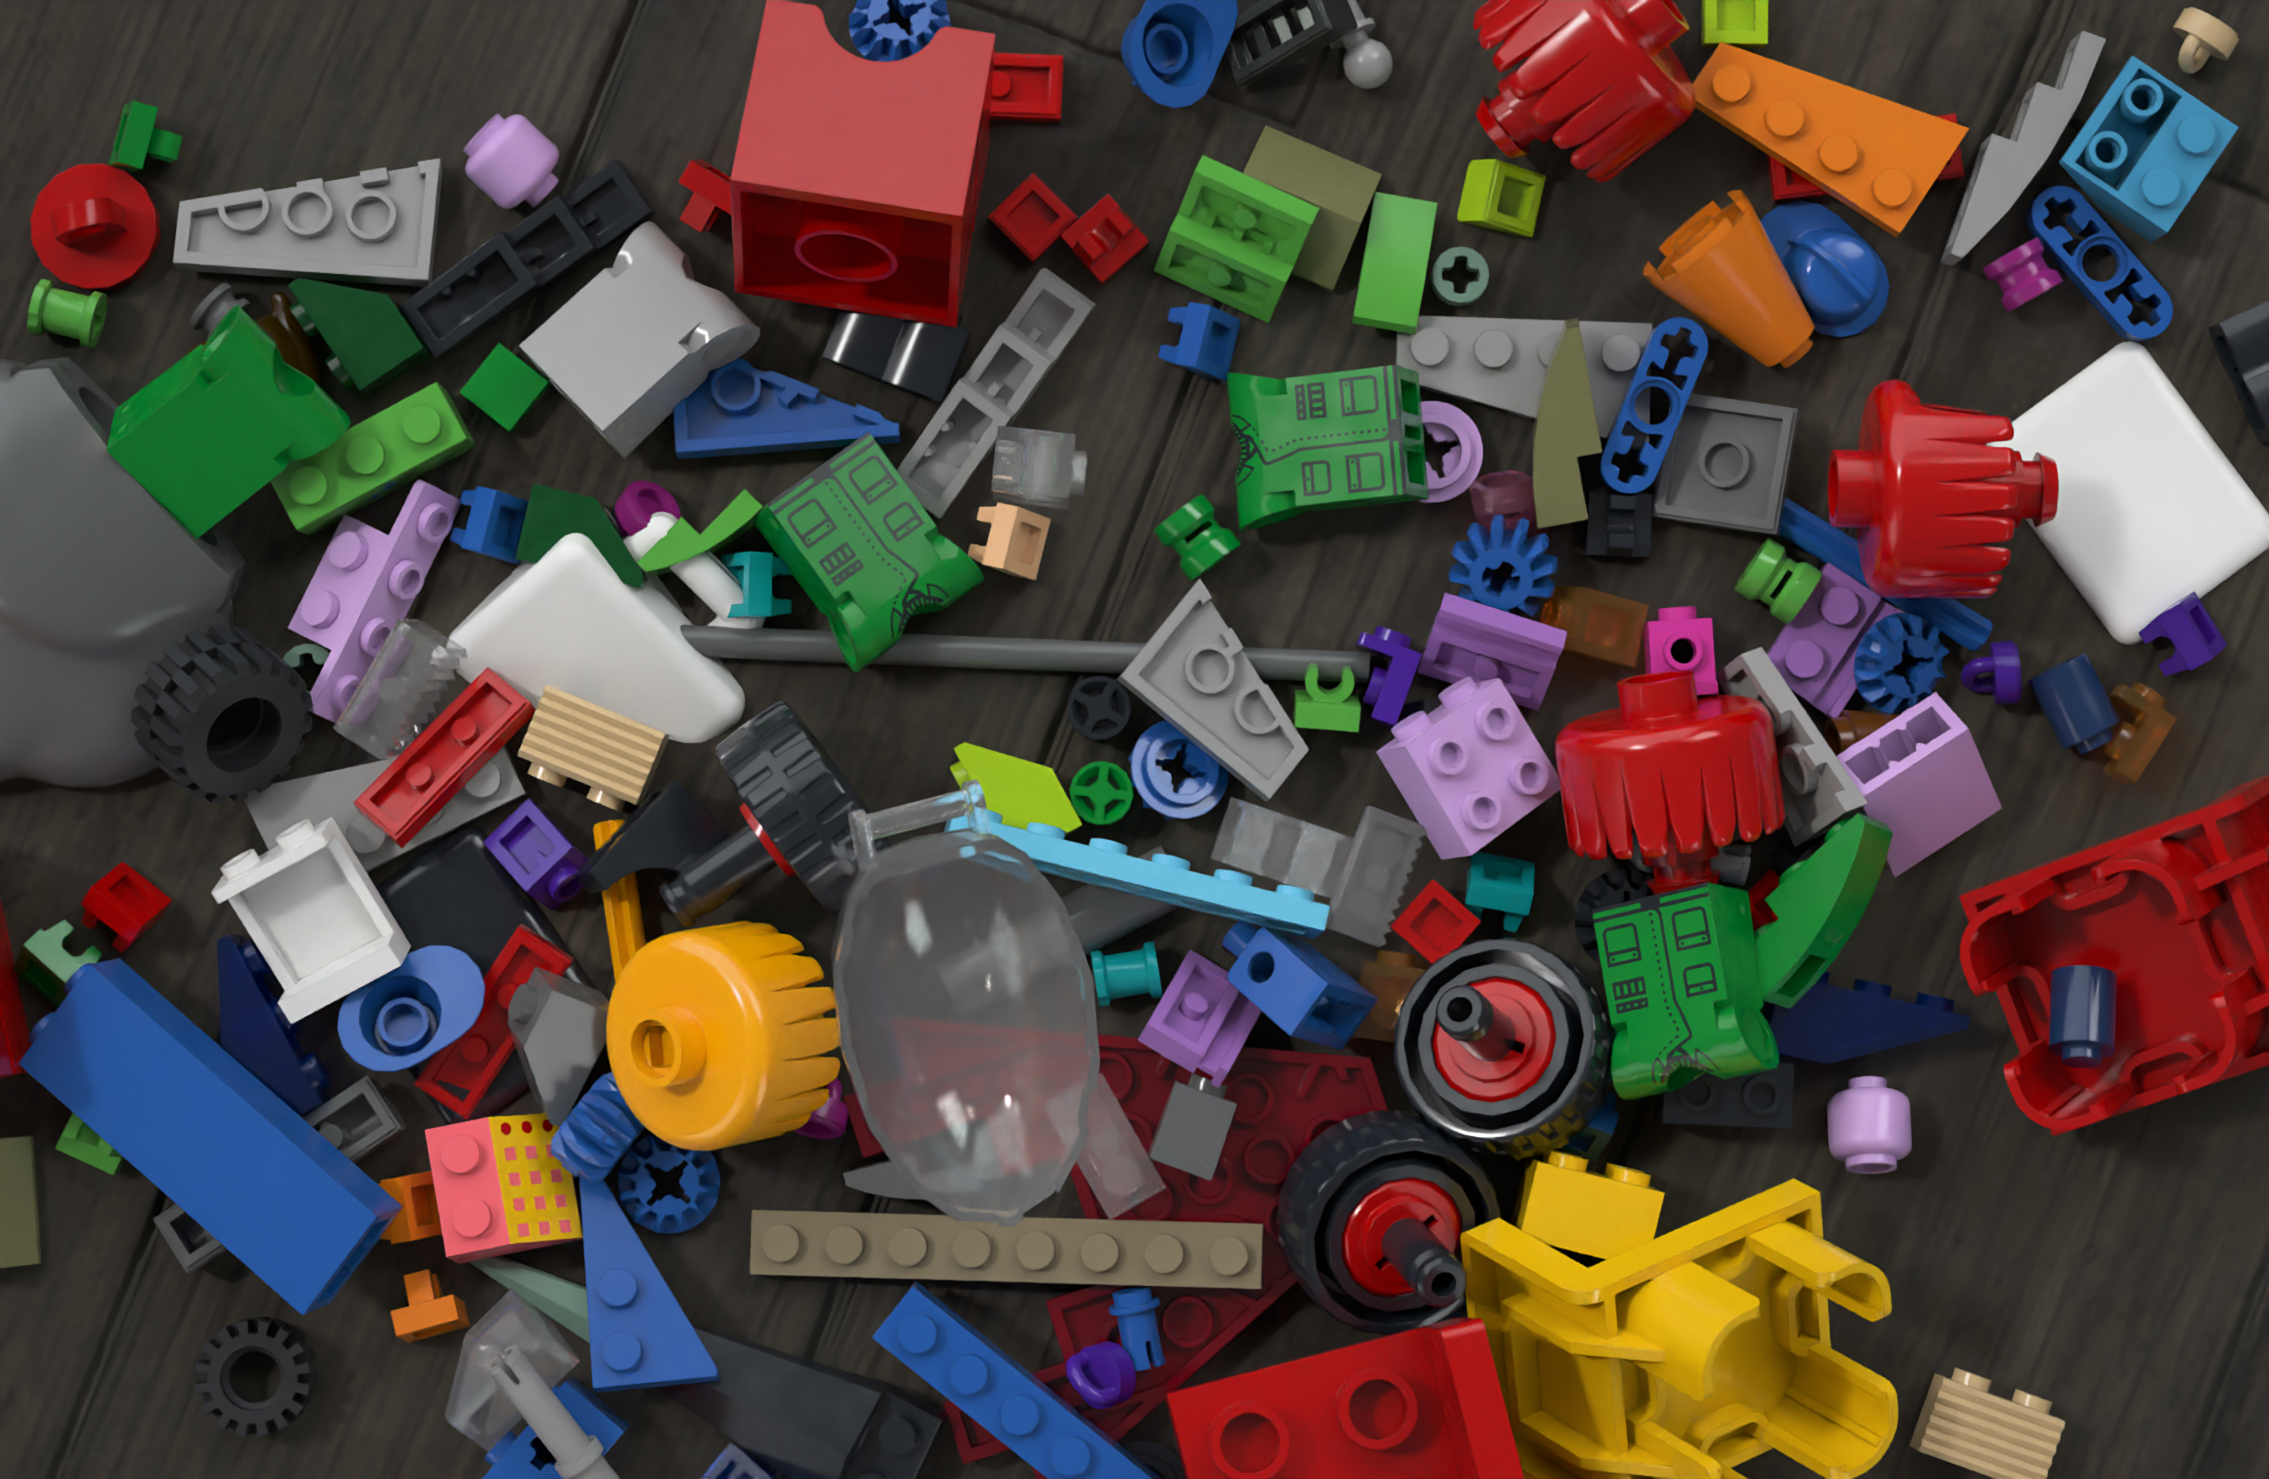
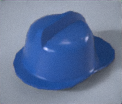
M1145 0L1140 14L1131 20L1122 39L1121 53L1124 66L1132 78L1131 85L1141 90L1156 104L1172 109L1191 106L1202 98L1214 79L1218 65L1233 34L1238 15L1237 0Z
M1796 201L1781 204L1763 217L1761 224L1815 324L1814 330L1824 335L1844 337L1859 334L1876 322L1886 306L1890 286L1885 265L1876 251L1837 214L1817 203Z
M429 945L406 955L401 966L348 994L340 1008L337 1027L344 1050L357 1064L377 1072L394 1073L425 1062L431 1056L461 1038L477 1021L484 1007L485 984L480 968L468 954L451 946Z

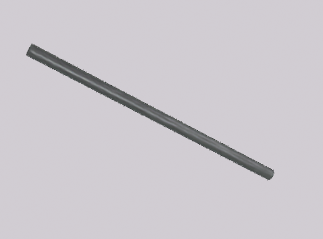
M702 625L680 626L685 640L697 652L708 658L846 663L836 644L832 631L740 629ZM902 633L898 644L870 664L1122 674L1146 643ZM1244 647L1242 649L1260 679L1305 681L1304 675L1309 663H1316L1318 665L1317 682H1341L1342 667L1350 666L1354 676V683H1369L1370 652Z

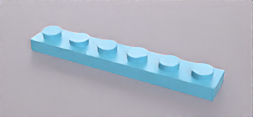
M966 807L964 815L953 812L945 825L940 846L943 848L1261 927L1266 926L1314 939L1325 931L1330 906L1313 902L1315 893L1300 887L1277 885L1276 892L1252 887L1253 878L1243 873L1217 869L1215 870L1214 877L1189 871L1191 863L1179 857L1153 854L1152 860L1148 861L1128 856V847L1115 841L1092 838L1088 846L1064 840L1066 833L1064 830L1047 824L1028 823L1026 830L1001 824L1003 819L1001 814L982 808Z

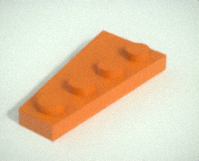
M1720 42L1692 84L1696 94L1695 108L1896 238L1970 129Z

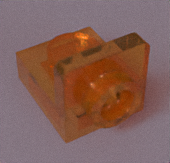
M1555 586L1552 596L1547 600L1542 609L1540 623L1567 631L1563 651L1619 666L1635 667L1649 605L1586 587Z
M2134 682L2131 688L2124 684L2114 686L2108 693V697L2113 704L2136 718L2133 725L2124 721L2113 734L2115 738L2108 742L2104 753L2110 756L2111 760L2103 772L2124 786L2138 781L2177 720L2175 716L2164 710L2168 701L2156 691L2139 682Z
M1378 950L1376 962L1362 961L1359 984L1375 995L1378 1001L1352 1037L1395 1042L1393 1039L1394 1028L1398 1021L1401 1005L1408 996L1412 985L1427 970L1414 968L1416 955Z

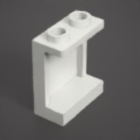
M333 817L314 827L309 819L291 826L275 838L278 846L260 856L257 855L254 849H250L232 858L220 868L223 876L211 892L218 904L228 899L280 982L284 993L279 999L278 1004L291 1024L401 966L411 948V944Z

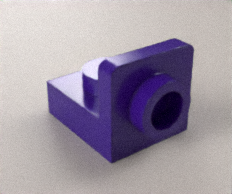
M1376 626L1373 635L1361 632L1355 647L1390 660L1387 670L1375 666L1362 702L1373 706L1368 720L1393 728L1398 721L1422 653L1409 649L1412 638L1381 626Z
M529 798L483 842L519 885L549 910H555L563 902L571 900L584 887L573 875L584 865L589 857L577 849L547 814Z

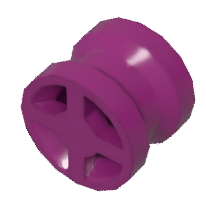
M2039 237L2014 249L1982 269L1987 279L1997 282L2003 292L2001 303L2007 313L2063 282L2058 270L2048 268L2042 257L2044 246Z

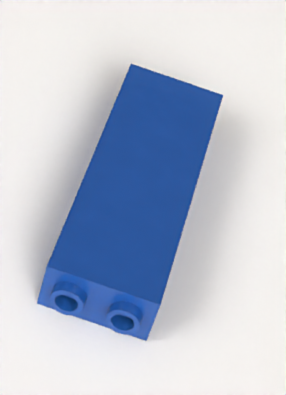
M120 958L94 964L86 963L81 966L65 984L63 991L67 994V997L57 1011L49 1013L42 1018L30 1032L28 1042L32 1045L18 1064L301 1315L330 1305L403 1206Z

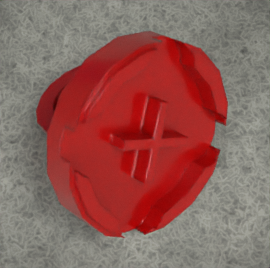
M103 163L76 165L55 175L38 194L30 217L32 244L42 265L62 282L89 292L115 290L136 280L147 268L145 265L151 260L153 252H156L161 238L159 211L149 191L126 171Z

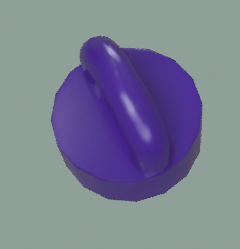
M2012 640L1990 642L1988 657L1976 658L1964 666L1960 677L1963 686L1976 693L1992 692L1995 706L2018 704L2019 700L2022 699V680L2017 644L2013 643ZM1990 672V676L1977 677L1979 674Z
M1111 1341L1085 1347L1079 1353L1068 1358L1065 1365L1067 1377L1071 1385L1090 1406L1097 1409L1111 1408L1126 1402L1132 1396L1135 1389L1136 1373L1133 1362L1128 1353L1119 1344Z

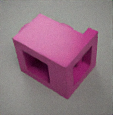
M1695 606L1658 609L1659 621H1648L1643 624L1646 674L1671 670H1691L1694 672L1697 696L1719 694L1715 672L1712 618L1697 619ZM1676 640H1685L1691 644L1693 657L1688 663H1678L1673 659L1671 647Z

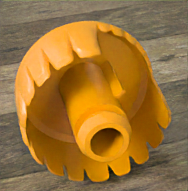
M737 921L663 935L640 948L624 966L615 983L608 1006L606 1021L608 1058L616 1085L625 1103L642 1125L666 1143L686 1150H717L779 1136L785 1132L796 1130L809 1121L813 1111L826 1104L829 1099V1090L817 1088L823 1087L837 1078L841 1063L839 1058L835 1056L824 1057L818 1055L835 1049L842 1043V1026L839 1019L832 1017L824 1018L823 1013L832 1010L836 1006V999L831 987H805L807 984L823 980L824 973L814 958L792 955L804 951V947L799 940L791 935L779 933L776 927L770 924Z

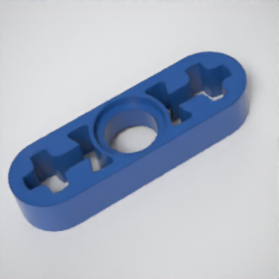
M2053 186L2044 190L2032 200L2026 213V224L2030 234L2034 239L2039 237L2046 253L2121 337L2133 342H2143L2159 335L2168 327L2173 315V305L2170 296L2078 191L2067 186ZM2047 201L2053 207H2058L2062 203L2069 206L2071 213L2065 220L2077 235L2086 226L2094 233V235L2087 237L2076 245L2070 255L2062 246L2073 240V237L2064 227L2059 225L2050 230L2043 222L2049 214L2048 209L2044 206ZM2099 246L2106 248L2113 254L2116 260V270L2110 280L2099 282L2092 280L2086 275L2082 267V259L2088 248ZM2130 274L2136 283L2125 288V290L2138 303L2147 298L2153 302L2155 308L2151 310L2149 316L2154 324L2150 326L2145 321L2133 325L2127 318L2132 312L2133 307L2121 293L2116 296L2111 303L2104 293L2119 286Z
M1675 317L1663 321L1652 330L1604 442L1602 452L1598 457L1597 467L1602 482L1614 492L1623 494L1640 492L1651 485L1659 471L1708 352V340L1704 330L1691 319ZM1679 329L1688 333L1686 344L1694 348L1692 357L1679 358L1672 370L1671 376H1682L1684 378L1680 389L1665 378L1646 375L1650 363L1657 370L1664 368L1669 356V350L1661 346V340L1663 336H1675ZM1647 387L1661 389L1670 400V412L1667 418L1657 425L1643 422L1635 411L1636 397ZM1626 422L1632 429L1641 434L1658 435L1659 440L1655 448L1648 442H1642L1636 461L1645 466L1642 476L1631 475L1626 480V483H1623L1617 479L1619 468L1611 464L1614 454H1626L1633 442L1634 436H1623L1621 434Z

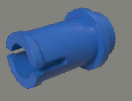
M1150 1286L1130 1287L1112 1293L1114 1304L1109 1306V1314L1117 1317L1122 1348L1131 1358L1135 1371L1151 1369L1150 1363H1153L1155 1367L1165 1364L1166 1358L1162 1351L1154 1309L1160 1305L1159 1298L1152 1297Z

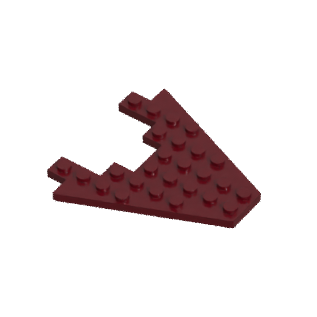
M896 1016L886 1019V1023L904 1077L843 1097L848 1107V1114L863 1158L985 1118L1005 1179L1066 1159L1086 1219L1265 1224L1263 1289L1150 1286L1152 1297H1158L1160 1305L1154 1309L1166 1363L1158 1367L1150 1363L1151 1369L1135 1371L1136 1383L1132 1396L1126 1402L1111 1408L1097 1409L1090 1406L1071 1385L1067 1377L1065 1365L1068 1358L1072 1355L1079 1353L1085 1347L1100 1342L1111 1341L1122 1347L1117 1317L1110 1315L1108 1308L1114 1304L1112 1293L1121 1289L1136 1287L1137 1285L1091 1284L1045 1300L1065 1361L1030 1373L1116 1442L1165 1399L1164 1393L1178 1388L1297 1282L1279 1246L1276 1214L1278 1212V1199L1281 1188L1285 1183L1290 1168L1301 1152L1320 1133L1344 1119L1370 1111H1388L1370 1057L1242 1046L1231 1069L1221 1083L1228 1086L1224 1098L1235 1102L1237 1106L1212 1180L1209 1181L1149 1158L1148 1151L1174 1081L1177 1080L1188 1084L1192 1072L1138 1041L1139 1037ZM1196 1068L1194 1074L1211 1080L1213 1078L1199 1068ZM949 1399L943 1402L963 1465L1010 1449ZM1032 1467L1036 1479H1047Z

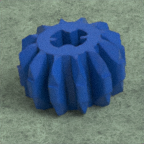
M1500 513L1493 516L1491 532L1477 522L1472 523L1467 531L1469 541H1456L1452 550V556L1458 563L1450 567L1448 573L1449 581L1463 585L1457 597L1473 602L1478 600L1480 604L1514 615L1516 606L1531 617L1535 615L1539 609L1537 597L1550 598L1554 592L1555 583L1548 576L1556 573L1558 568L1557 557L1543 554L1549 546L1550 539L1547 534H1537L1528 539L1527 532L1530 522L1526 517L1521 518L1517 522L1515 530L1506 529V520ZM1502 561L1513 565V570L1510 569L1505 577L1493 573L1494 569H1497Z
M612 1072L602 1075L593 1084L559 1127L560 1129L551 1141V1154L561 1161V1166L575 1177L579 1175L590 1184L602 1181L611 1172L645 1129V1126L634 1116L625 1103Z

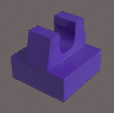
M2194 591L2170 605L2139 632L2145 644L2160 636L2167 637L2173 642L2175 646L2174 655H2171L2158 665L2164 676L2187 669L2192 671L2213 659L2227 646V643Z

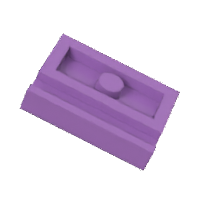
M1828 562L1821 569L1823 572L1822 576L1801 610L1788 625L1785 624L1766 654L1797 698L1808 705H1812L1824 713L1826 717L1835 718L1839 716L1857 688L1854 679V659L1861 639L1882 618L1905 612L1888 604L1881 599L1882 597Z
M1444 593L1440 609L1437 612L1422 653L1417 673L1451 684L1466 677H1472L1475 683L1500 678L1515 704L1539 711L1555 671L1558 658L1563 651L1567 631Z
M1189 950L1139 1036L1138 1041L1194 1073L1196 1068L1201 1069L1213 1077L1210 1084L1219 1088L1257 1021L1261 1010L1228 981V972Z

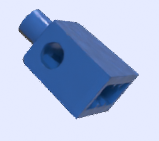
M1239 921L1231 927L1223 939L1222 948L1236 959V962L1228 972V981L1292 1037L1343 1050L1378 1001L1375 995L1297 936L1266 926L1258 929L1253 924Z

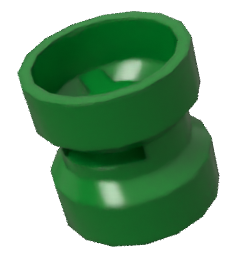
M1204 494L1185 504L1153 530L1164 547L1174 548L1181 557L1180 568L1191 582L1207 573L1241 546L1230 529L1221 528L1214 519L1215 508ZM1201 528H1205V531H1203L1201 534H1199L1197 537L1191 540L1188 544L1186 543L1185 540L1190 538Z

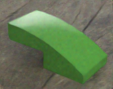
M1375 192L1352 320L1353 324L1415 334L1435 222L1436 202Z
M744 489L701 534L681 517L667 531V535L661 538L637 564L649 575L655 576L673 572L670 569L671 567L708 552L714 554L748 531L754 525V519L764 507Z

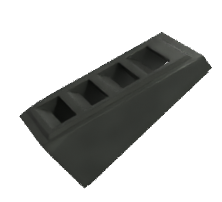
M1261 0L1237 15L1233 34L1224 53L1237 86H1245L1337 41L1355 30L1357 22L1348 0ZM1294 7L1304 30L1302 32H1299L1291 9ZM1270 19L1273 20L1274 26L1282 43L1279 46H1277L1270 25L1268 23V20ZM1250 29H1252L1262 55L1257 59L1254 57L1245 34Z

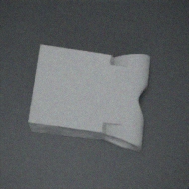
M648 221L635 229L625 241L612 268L603 269L519 346L542 375L625 458L673 412V408L679 402L687 398L707 379L709 370L720 368L746 353L758 340L760 328L726 294L695 281L689 257L654 222Z

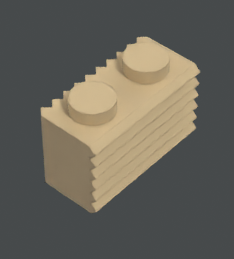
M546 685L517 756L532 762L527 774L563 788L567 777L591 786L586 798L622 812L626 801L635 805H640L643 802L670 735Z
M1956 1367L1952 1378L1934 1374L1910 1443L1911 1447L1919 1452L1995 1479L2047 1478L2048 1470L2052 1465V1458L2056 1453V1447L2065 1426L2064 1420L2049 1414L2053 1402L2015 1389L2012 1400L1988 1392L1992 1380Z

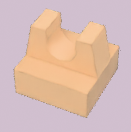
M998 502L996 507H979L977 520L990 524L991 529L987 545L970 544L968 556L990 568L1016 577L1036 581L1051 519L1018 506Z

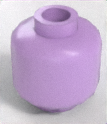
M497 113L475 134L463 149L470 156L465 166L467 176L503 209L516 207L524 200L532 207H535L559 181L551 173L559 158L557 147L526 117L520 114L504 119Z
M1877 1076L1852 1078L1848 1080V1089L1836 1093L1828 1100L1827 1118L1830 1153L1835 1159L1846 1163V1171L1858 1174H1879L1894 1171L1897 1169V1161L1903 1159L1911 1152L1912 1135L1909 1099L1904 1093L1887 1088V1080L1885 1078Z

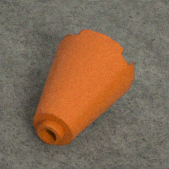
M1732 190L1727 192V194L1734 203L1721 210L1712 201L1674 231L1658 248L1666 257L1657 269L1648 261L1644 267L1643 276L1652 286L1764 366L1771 367L1780 363L1784 368H1787L1801 359L1812 347L1813 342L1809 336L1813 332L1815 324L1749 199L1741 190Z

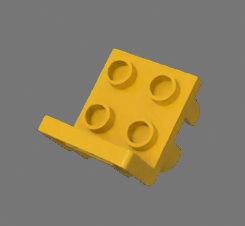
M1794 1178L1589 1268L1500 1218L1465 1231L1460 1236L1462 1262L1467 1273L1465 1292L1468 1317L1482 1318L1524 1479H1748L1731 1468L1773 1448L1826 1479H1853L1876 1465L1886 1453L1893 1440L1898 1423V1399L1895 1388L1886 1378L1831 1348L1828 1299L1871 1322L1890 1315L1892 1304L1888 1280L1884 1273L1876 1266L1823 1239L1820 1192Z

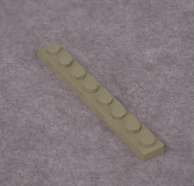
M752 1210L750 1274L1263 1289L1265 1224Z

